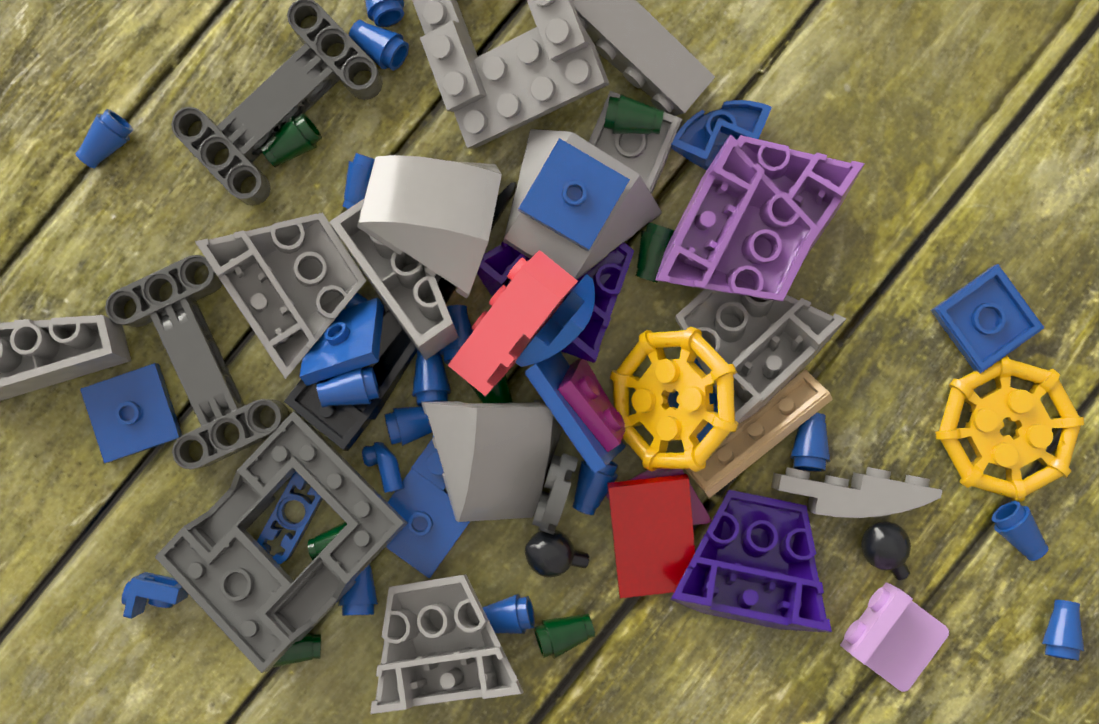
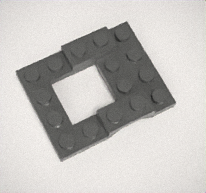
M293 411L236 471L229 490L209 511L185 525L155 558L261 673L268 672L295 642L301 641L352 588L356 583L355 579L408 523L306 419ZM296 471L347 525L302 573L293 580L247 532V529L276 499L274 494Z

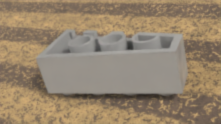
M572 0L579 20L595 44L597 52L623 73V76L633 86L642 89L652 98L651 102L657 109L674 116L685 113L715 78L705 66L636 0Z
M363 199L329 223L355 263L421 355L427 360L459 338L435 277L425 272L426 266L406 253L399 255L357 227Z
M104 315L60 317L37 321L23 319L0 323V401L130 362L131 357L123 325L113 322Z

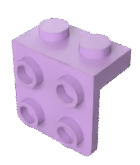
M886 582L883 587L879 588L872 595L868 602V607L861 617L849 626L840 646L898 690L905 692L911 688L947 639L949 630L944 624L912 601L913 598L901 589Z

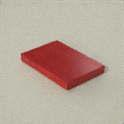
M681 474L607 483L619 597L628 598L675 592L695 554L688 475Z

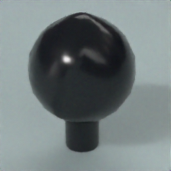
M888 521L877 522L868 527L861 540L864 558L878 569L891 570L897 580L906 579L910 571L905 562L911 551V543L906 531L896 523Z
M555 530L554 535L539 531L531 537L525 546V556L528 565L535 573L546 578L560 576L571 566L586 568L589 564V554L574 550L570 539L558 530Z

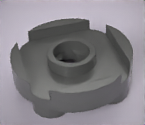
M564 453L561 457L553 455L544 487L550 489V492H541L532 525L539 527L538 530L554 535L571 487L570 479L572 473L576 470L577 457Z

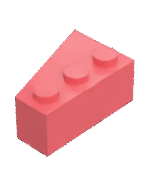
M540 250L530 260L526 261L522 257L513 266L507 275L511 282L507 287L503 284L489 301L492 307L488 312L484 311L471 327L473 330L472 334L447 365L484 396L516 364L517 358L553 316L578 282Z

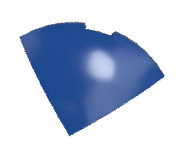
M732 100L724 102L721 109L711 111L705 115V111L701 110L687 120L679 129L671 143V148L689 161L707 170L730 135L738 140L740 135L759 139L772 107L754 101Z
M586 274L517 358L515 363L520 367L533 365L554 356L574 341L584 330L592 316L595 302L594 282L589 275Z

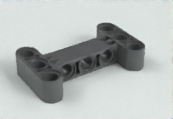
M297 0L288 9V22L304 45L218 126L202 111L194 107H184L178 110L172 119V131L176 137L230 194L247 205H260L268 198L271 190L270 182L252 162L262 154L261 148L267 145V142L292 115L297 117L301 113H305L338 81L352 95L362 100L374 98L382 88V77L373 60L314 0ZM308 16L317 17V22L314 26L306 29L300 27L304 18ZM341 43L345 45L344 50L338 56H327V51L333 44ZM360 71L371 72V78L367 83L363 85L353 83L354 77ZM202 121V129L199 134L189 137L188 130L191 124ZM229 149L227 161L222 165H215L214 159L218 151ZM252 176L256 177V186L253 191L243 194L241 192V184L244 179Z
M200 255L188 256L114 291L108 297L105 306L108 317L117 324L141 327L151 322L154 323L201 427L179 437L173 445L172 454L175 462L180 467L190 470L210 466L267 439L289 416L288 408L279 400L260 399L247 405L244 404L197 303L198 300L215 293L222 286V282L206 258ZM206 265L209 271L208 278L204 283L198 285L194 278L195 272L199 267ZM170 282L173 289L172 295L168 300L162 301L159 295L160 288L163 284ZM130 299H134L137 306L136 312L132 317L127 318L124 313L125 304ZM266 406H270L276 415L274 424L269 428L265 427L260 421V413ZM230 423L235 424L240 433L238 441L233 445L225 439L224 435L225 429ZM195 440L200 442L203 447V456L199 461L193 460L189 453V447Z

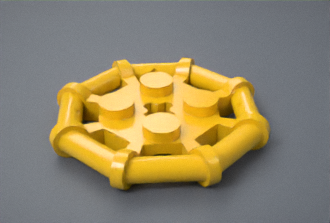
M689 327L681 331H644L639 335L638 343L617 370H612L610 379L613 380L614 408L620 413L625 423L623 439L643 461V467L651 472L657 469H691L694 472L704 469L707 459L730 432H736L738 422L735 421L733 375L737 373L734 364H728L702 337L701 330L695 327ZM681 347L680 358L666 359L663 348ZM648 356L652 363L641 378L634 376V372ZM697 356L712 370L709 374L706 375L694 362ZM717 385L718 412L714 411V404H710L709 393H713V386ZM629 387L636 389L631 398V403L636 413L630 415ZM676 391L679 393L676 399L679 404L678 408L669 406V393ZM709 422L713 425V428L699 442L697 435ZM644 425L654 437L651 445L646 442L634 427ZM682 440L684 452L666 453L668 442Z
M1006 355L982 373L973 371L959 380L954 378L950 382L949 387L951 390L939 431H935L936 439H940L961 477L960 483L966 488L972 486L1009 497L1012 501L1023 502L1025 496L1060 477H1068L1071 473L1069 466L1081 425H1085L1084 417L1078 415L1059 380L1060 374L1055 369H1042L1009 359ZM1011 376L1034 382L1029 392L1010 387ZM994 379L996 389L981 397L974 392L975 388ZM1045 393H1048L1061 418L1050 419L1040 400ZM965 401L971 405L969 411L972 412L970 421L966 422L965 428H957ZM1006 417L1009 421H1015L1017 425L1015 429L1016 434L1013 437L1010 435L1002 436L1000 433V429L1004 427L1002 420ZM1052 428H1062L1055 456L1046 452L1047 447L1053 440ZM958 439H968L977 456L972 462L969 460ZM1038 460L1045 466V468L1022 479L1020 468ZM988 463L1005 468L1006 480L983 474Z

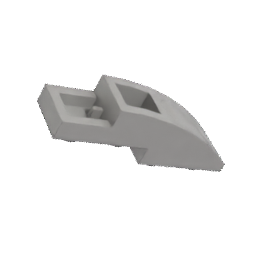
M788 467L786 468L785 475L774 473L771 488L779 491L809 496L807 510L811 513L845 518L880 517L902 513L940 499L942 495L941 489L929 487L930 479L906 475L905 482L890 480V471L867 467L866 475L853 472L851 487H848L849 479L825 475L824 482L810 480L809 471Z

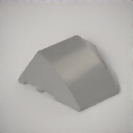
M530 129L503 242L530 259L539 250L542 251L577 280L606 258L611 251L624 241H628L648 222H652L659 217L662 211L640 174L577 134L569 131ZM559 138L630 179L589 251L584 250L518 211L520 204Z
M403 155L378 156L373 163L357 227L399 255L406 253L426 266L425 272L433 277L438 274L458 287L456 292L467 299L489 242L502 174L496 164L455 162Z
M323 212L274 223L267 227L234 232V234L195 241L285 379L367 281Z
M704 289L675 316L681 330H686L689 327L700 329L702 337L728 364H734L737 371L733 375L735 421L738 424L756 414L801 372L843 325L846 318L835 313L831 316L810 306L812 302L803 298L797 300L786 295L784 300L780 302ZM697 356L696 358L706 375L709 374L712 370ZM715 385L713 389L717 395V385Z
M543 400L522 403L421 402L424 413L428 416L434 436L432 438L434 448L438 450L444 473L442 475L455 520L457 522L532 518L563 430Z
M466 574L389 587L382 638L384 639L381 664L377 665L376 676L379 677L376 699L372 701L370 714L406 710L420 705L479 697L488 699L524 693Z

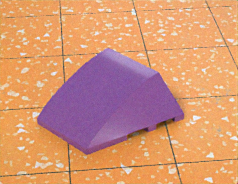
M730 135L699 182L665 249L655 281L781 302L794 281L819 231V227L786 192H781L764 174L765 170L758 163L755 164L739 147L740 143Z
M740 135L737 141L740 143L739 147L755 164L758 163L765 170L764 174L781 192H786L819 227V231L807 253L808 255L839 210L865 163L856 161L851 163L827 158L825 154H809L789 149V146Z

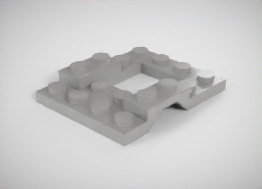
M412 0L425 34L420 37L445 107L447 111L454 112L465 144L469 149L478 148L609 85L596 46L581 24L572 0H527L537 27L479 57L475 51L457 0Z

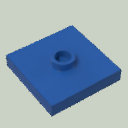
M559 138L520 204L518 211L584 250L589 251L630 179Z
M999 264L993 265L930 310L972 369L979 373L984 372L1044 329V326Z
M378 297L343 309L304 358H302L299 377L306 385H311L379 361L384 306Z
M157 363L80 389L104 463H110L177 440L182 436L160 365Z
M411 468L402 481L404 489L395 491L388 500V503L408 524L394 537L386 548L430 579L470 521L457 522L448 492L441 490Z

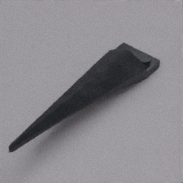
M516 182L510 183L498 195L491 230L514 195L517 188ZM436 274L435 279L444 302L447 304L456 286ZM386 304L383 305L384 314L379 361L362 367H373L380 398L372 399L371 404L322 407L318 397L317 384L332 379L329 378L311 385H306L301 379L284 400L288 406L345 451H349L370 422L377 418L418 351Z

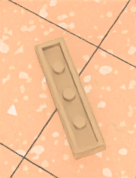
M804 369L756 414L739 423L736 432H730L707 459L704 469L698 472L685 469L702 491L711 498L832 401L830 392Z

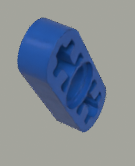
M296 471L257 540L278 564L285 562L293 555L323 500L312 487L307 494L315 496L313 502L306 495L294 492L295 487L303 490L307 485V482ZM291 500H297L305 507V516L298 523L289 521L284 513L286 504ZM276 522H278L283 528L295 530L296 533L294 536L290 532L285 534L281 541V546L285 549V552H279L273 556L270 554L271 546L267 544V541L276 539L283 528L275 527Z

